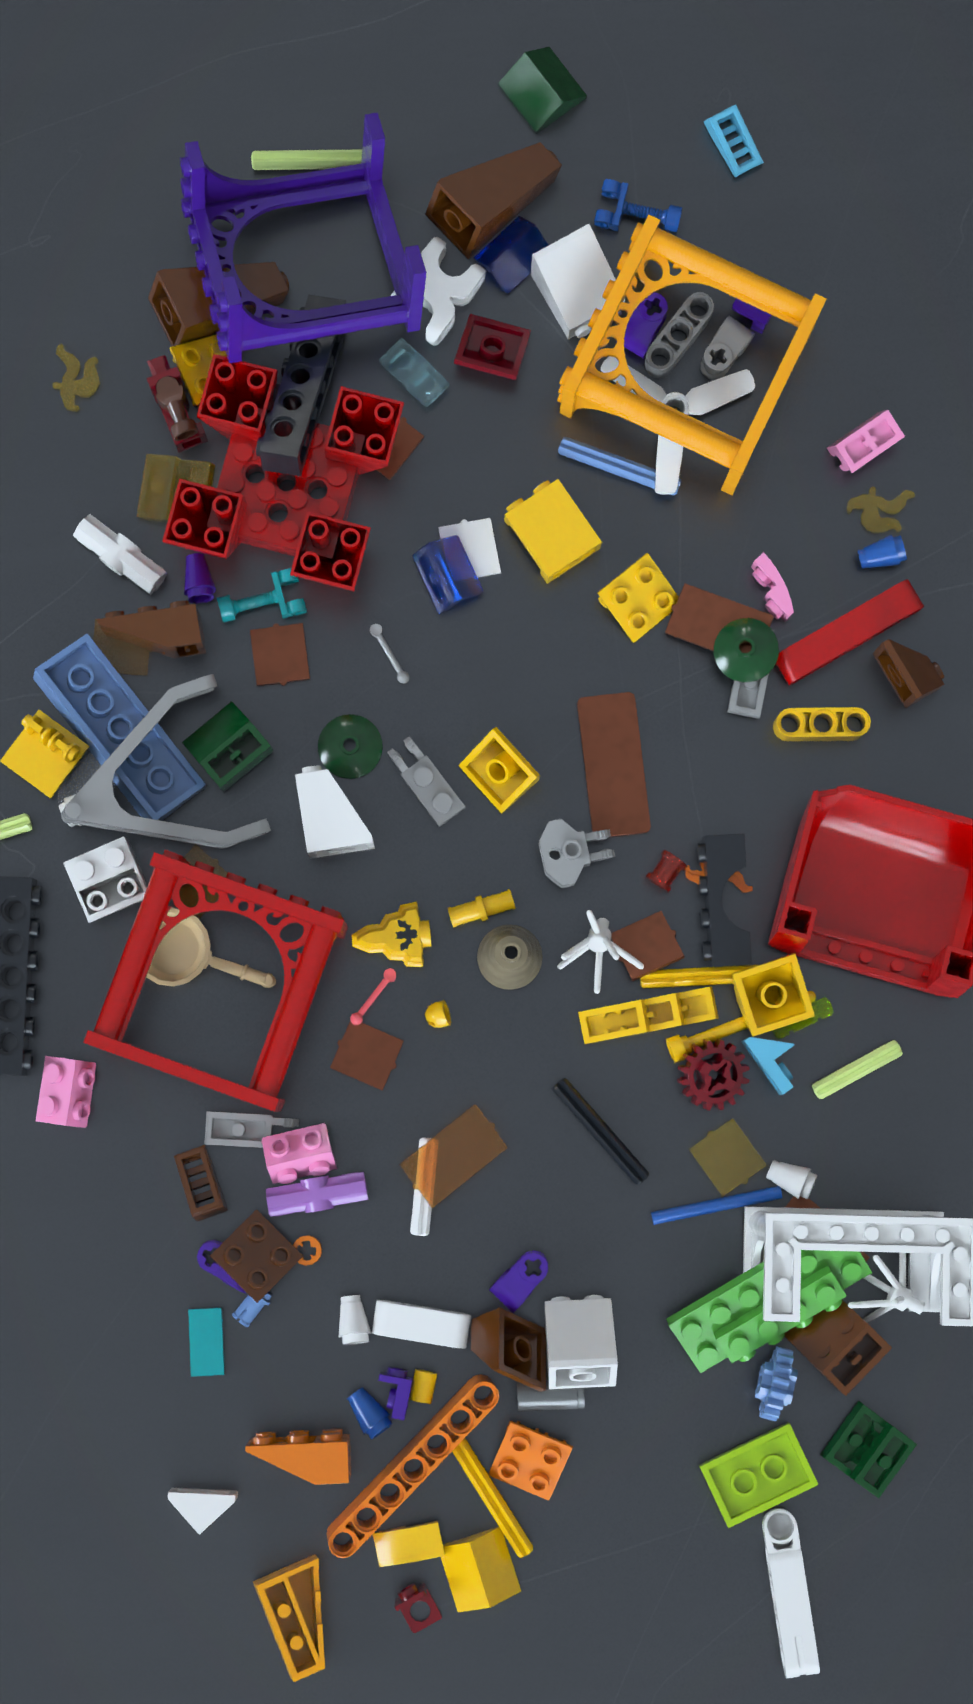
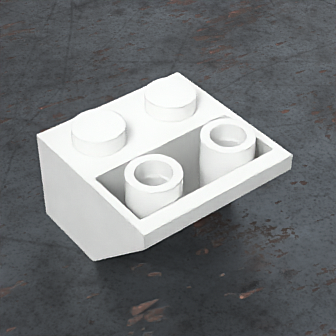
M124 836L63 862L88 923L138 903L144 897L147 885L131 844Z

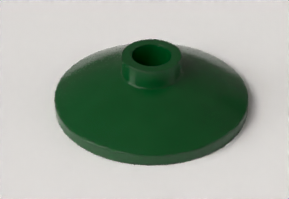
M741 618L728 623L721 629L714 643V658L717 666L724 675L738 682L748 683L764 678L772 671L779 656V644L775 633L764 622L753 618ZM750 643L752 649L748 653H742L739 650L740 645Z
M353 714L342 715L331 720L323 728L318 740V753L325 768L335 776L345 779H356L370 773L379 763L383 750L382 738L376 726L368 719ZM349 739L356 742V747L351 751L344 748V742Z

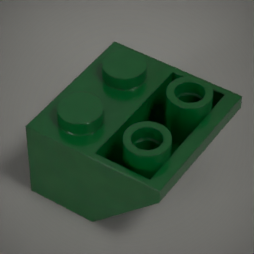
M232 701L182 742L223 792L273 752L271 745Z

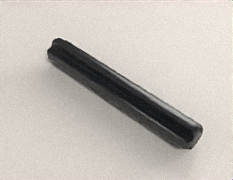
M566 1078L561 1079L555 1084L553 1091L628 1177L637 1185L646 1180L649 1172Z

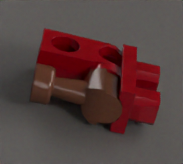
M165 355L149 360L147 363L152 376L146 379L156 403L160 405L178 453L208 442L201 422L196 423L188 415L189 402L185 394L187 391L178 368H170Z

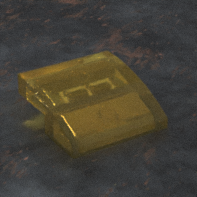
M146 454L137 517L167 523L179 478L212 487L215 465L207 461L181 460L177 456Z

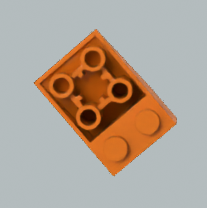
M324 1429L321 1435L309 1436V1430L289 1431L287 1437H276V1432H258L245 1446L247 1453L314 1485L349 1483L352 1475L350 1434H343L342 1429Z

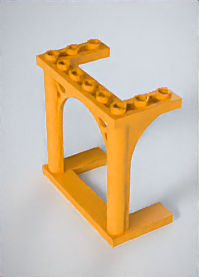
M648 214L644 224L638 222L630 239L632 242L628 249L630 252L624 251L617 264L616 269L620 270L616 281L610 279L604 290L602 298L606 299L602 310L596 308L591 316L588 327H591L592 330L587 339L581 337L574 352V355L578 358L573 368L567 366L559 383L561 386L558 391L560 394L557 399L561 403L560 414L571 419L577 409L587 408L607 412L629 420L729 468L721 491L733 496L789 376L814 329L827 298L815 293L812 300L795 293L660 229V219ZM649 260L656 261L662 269V277L658 281L650 280L645 274L644 270ZM668 262L674 264L672 269H680L681 272L675 276L671 275ZM637 278L644 284L641 292H635L632 287L636 288ZM679 283L704 284L798 327L743 441L654 399L639 386L632 376L624 352L626 327L639 304L657 290ZM624 310L627 312V316L621 318L618 312ZM613 321H614L617 325L611 327V325H612V323H613ZM613 337L616 339L617 343L614 348L600 349V347L608 345L610 339L607 338ZM611 356L619 361L618 367L611 372L603 373L595 367L596 362L603 357ZM620 375L626 379L625 386H621L618 381H616V384L609 382L617 379Z

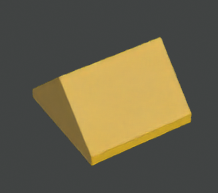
M497 727L493 728L458 765L501 814L534 786L540 778V774Z
M795 953L732 974L736 1002L752 1037L815 1016Z
M499 1526L443 1544L445 1556H441V1560L458 1612L491 1608L521 1592L509 1549Z

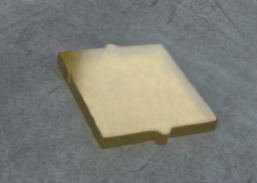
M733 1118L717 1130L708 1131L707 1137L689 1149L722 1197L741 1183L747 1184L748 1178L766 1166L761 1156Z

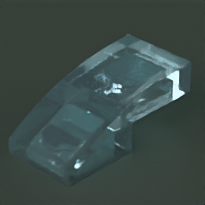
M403 338L397 341L379 359L382 366L402 382L406 390L426 407L450 386L444 377Z

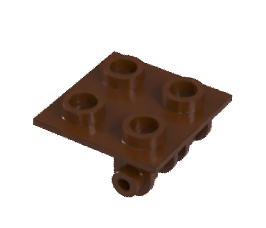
M256 1209L210 1257L258 1303L293 1268L303 1255Z

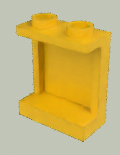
M559 479L552 483L547 480L538 485L533 490L534 495L524 501L522 498H519L506 508L508 512L504 516L505 523L512 527L541 569L540 574L547 584L598 551L602 544V541Z

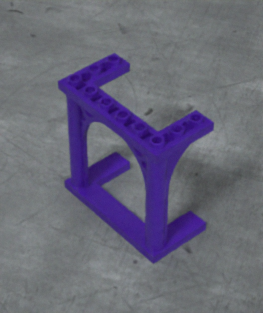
M378 112L365 114L361 164L260 180H240L226 177L213 171L204 162L198 141L185 143V157H180V166L184 177L180 179L184 197L181 199V207L184 218H190L191 224L188 225L191 244H197L198 251H195L198 271L204 270L205 277L202 278L205 297H211L213 304L209 305L212 323L218 324L219 327L217 332L218 346L220 351H226L229 363L242 361V351L367 329L405 323L407 332L420 330L427 272L418 245L405 247L404 254L382 181L385 135ZM366 194L396 295L312 310L279 308L257 298L243 285L233 263L234 246L242 230L251 221L266 212L284 207ZM244 213L242 218L237 219L236 215ZM218 219L227 221L233 226V230L229 232L219 231L213 227L212 222ZM218 240L225 241L226 246L220 248ZM229 268L230 271L224 272L222 269ZM253 305L256 309L255 314H251L244 306ZM263 314H270L273 317H264V320L262 319Z

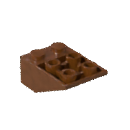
M186 600L170 603V608L158 610L157 606H144L137 609L138 613L126 615L124 611H112L105 613V618L97 619L98 625L105 636L174 659L207 654L201 615L196 604H190Z
M843 1300L836 1310L825 1311L824 1309L813 1316V1321L804 1328H797L795 1326L785 1332L784 1336L845 1396L892 1349Z

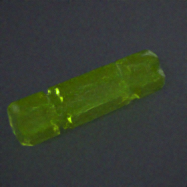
M826 997L815 1001L814 1006H812L815 1014L814 1017L772 1030L773 1034L777 1039H781L790 1035L789 1031L791 1030L796 1032L818 1022L817 1018L819 1017L824 1019L831 1016L834 1012L830 1001Z

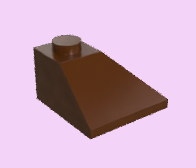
M890 639L882 642L873 653L905 708L910 707L945 685L942 681L944 674L940 666L935 661L931 662L929 657Z
M501 1307L471 1319V1351L495 1372L537 1391L543 1392L546 1390L545 1328Z

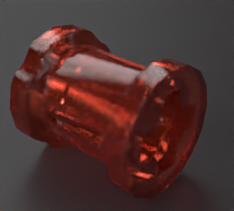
M663 850L661 853L662 859L652 873L648 872L646 878L663 891L669 893L671 890L670 885L680 871H685L688 866L672 853Z

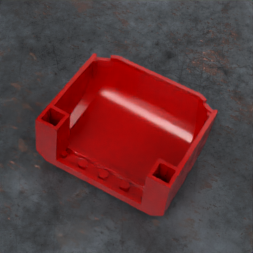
M850 784L838 786L835 789L813 791L795 839L768 945L784 953H795L798 957L937 996L959 998L973 985V819Z

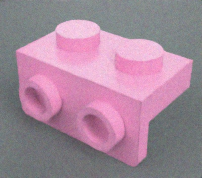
M45 1056L35 1121L86 1128L90 1115L96 1063Z
M325 1123L262 1138L266 1167L273 1184H288L296 1181L297 1178L310 1175L322 1176L331 1170L337 1169Z

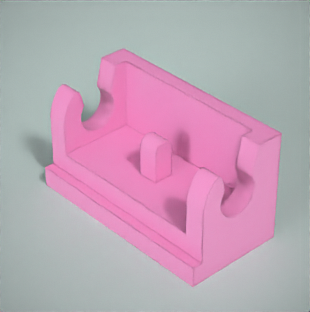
M884 410L876 413L828 446L827 450L832 456H837L842 464L839 467L843 471L850 470L853 473L904 438L905 435L889 410Z

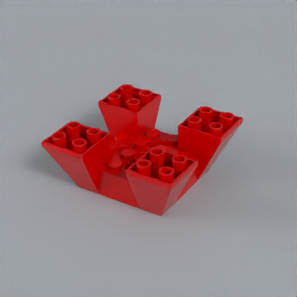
M213 354L197 418L230 440L217 488L179 478L162 542L225 559L241 543L294 556L290 572L291 576L354 592L371 527L348 522L347 517L358 476L387 467L389 464L404 402L341 386L330 426L317 423L302 475L296 476L264 471L261 459L256 455V445L258 438L263 437L266 430V413L268 410H272L274 405L273 392L277 384L278 371L245 361L229 363L227 357ZM254 472L264 474L263 480L258 483H252L248 481V478ZM284 480H292L296 483L295 487L290 491H283L279 488ZM315 488H324L327 491V494L321 499H314L310 496ZM283 510L287 512L285 520L281 522L271 520V516L275 511Z

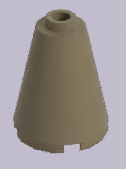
M512 924L498 926L488 932L482 939L477 953L478 966L483 977L492 985L505 990L522 988L533 981L540 971L543 958L542 949L537 938L526 928ZM514 948L517 950L518 955L514 959H509L505 956V949Z

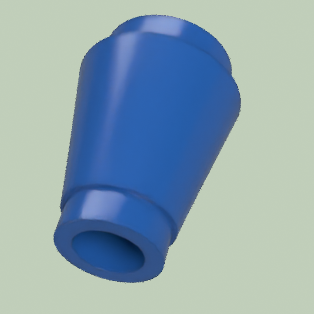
M891 534L861 550H857L862 569L900 565L901 561L907 560L901 535L893 537Z
M364 1387L347 1398L363 1435L368 1434L371 1440L393 1424L389 1419L391 1415L366 1392Z

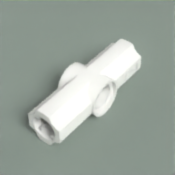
M91 514L82 519L73 534L77 541L96 553L99 559L120 576H126L150 595L157 591L167 575V572L162 567L142 554V550L121 533L116 534Z

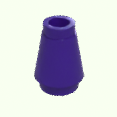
M193 553L186 556L184 595L188 596V601L194 604L207 603L213 600V593L216 591V587L205 560V555Z

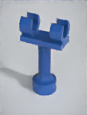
M611 179L604 180L601 195L606 198L619 200L615 213L603 209L596 211L595 226L618 231L622 215H633V217L636 215V217L639 216V218L646 219L649 214L660 219L664 225V230L677 233L682 207L670 205L668 209L662 211V209L659 210L658 208L656 210L653 207L628 203L626 201L628 183H620Z

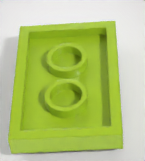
M789 1422L699 1465L728 1528L819 1485Z

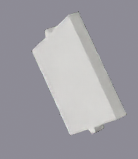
M491 518L469 522L463 519L459 524L438 527L449 583L468 579L477 581L478 577L501 573Z

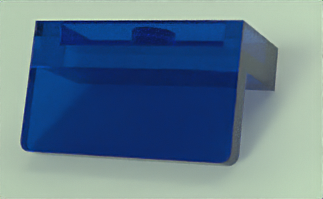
M518 216L473 259L478 265L486 269L488 273L492 274L502 291L509 293L531 273L532 254L549 245L536 224Z
M454 535L429 542L412 555L438 614L450 610L462 600L479 596L483 593L482 586L459 536Z

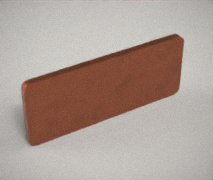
M631 692L581 697L577 702L592 832L610 829L611 837L647 833L651 828L635 696Z

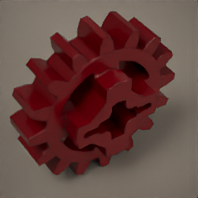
M719 1038L716 1039L714 1045L711 1040L703 1039L702 1048L692 1044L694 1053L692 1055L684 1053L683 1057L687 1060L686 1065H678L677 1068L684 1072V1076L677 1079L678 1083L687 1085L682 1091L683 1095L686 1097L693 1095L691 1103L696 1106L702 1103L703 1108L709 1111L713 1103L719 1110L724 1109V1101L732 1105L736 1104L733 1096L736 1093L743 1096L745 1093L740 1086L750 1081L743 1077V1072L750 1070L749 1066L740 1063L745 1058V1055L741 1052L734 1053L736 1046L731 1043L725 1046L724 1040ZM718 1053L714 1054L710 1059L702 1060L703 1057L709 1054ZM731 1066L733 1067V1077H732V1079H731V1074H730V1068H731ZM712 1069L718 1073L716 1079L709 1075ZM695 1070H696L697 1079H698V1080L696 1081V1083L694 1082V1071H695ZM725 1089L723 1092L713 1095L715 1091Z

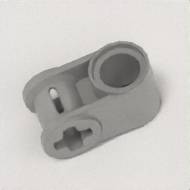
M729 315L704 352L700 362L702 374L710 380L724 377L737 358L746 350L755 333ZM716 358L721 360L717 365L711 363Z

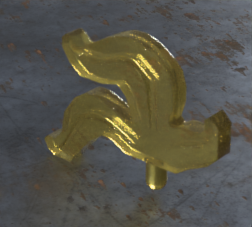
M59 344L56 354L66 365L67 372L63 376L62 383L54 382L52 386L55 389H61L60 395L66 409L77 412L80 408L75 405V396L90 397L99 387L100 380L95 368L98 359L97 357L88 359L84 366V377L73 381L78 375L81 365L73 354L65 352L63 344Z
M871 487L869 495L862 494L848 501L847 512L849 514L852 512V509H863L861 524L868 531L878 534L895 529L896 532H900L902 527L899 521L895 518H881L877 507L887 514L895 515L904 508L909 498L913 499L915 497V494L912 491L905 490L897 498L887 501L883 497L875 496L876 488Z

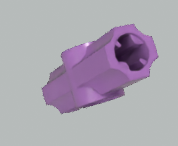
M364 1172L348 1173L336 1177H329L327 1175L300 1180V1183L266 1189L270 1217L301 1211L310 1213L335 1208V1205L369 1200Z

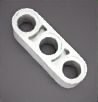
M376 1300L371 1333L466 1349L472 1315L388 1300Z

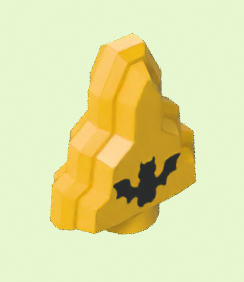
M417 902L402 904L398 912L385 914L380 924L366 925L352 934V946L367 953H383L389 960L403 961L406 967H423V947H432L429 920H420Z

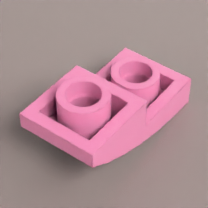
M763 552L754 560L751 566L754 570L752 575L763 587L768 585L771 588L764 597L767 603L765 604L767 611L775 619L781 617L786 622L794 613L789 591L779 571Z

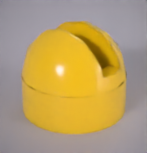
M445 1000L434 1002L426 1009L425 1018L430 1026L442 1028L451 1025V1015Z

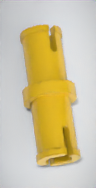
M508 889L507 891L484 898L479 895L475 897L474 901L455 907H448V913L454 928L481 919L482 922L489 920L488 916L511 909L514 910L516 906L511 890Z

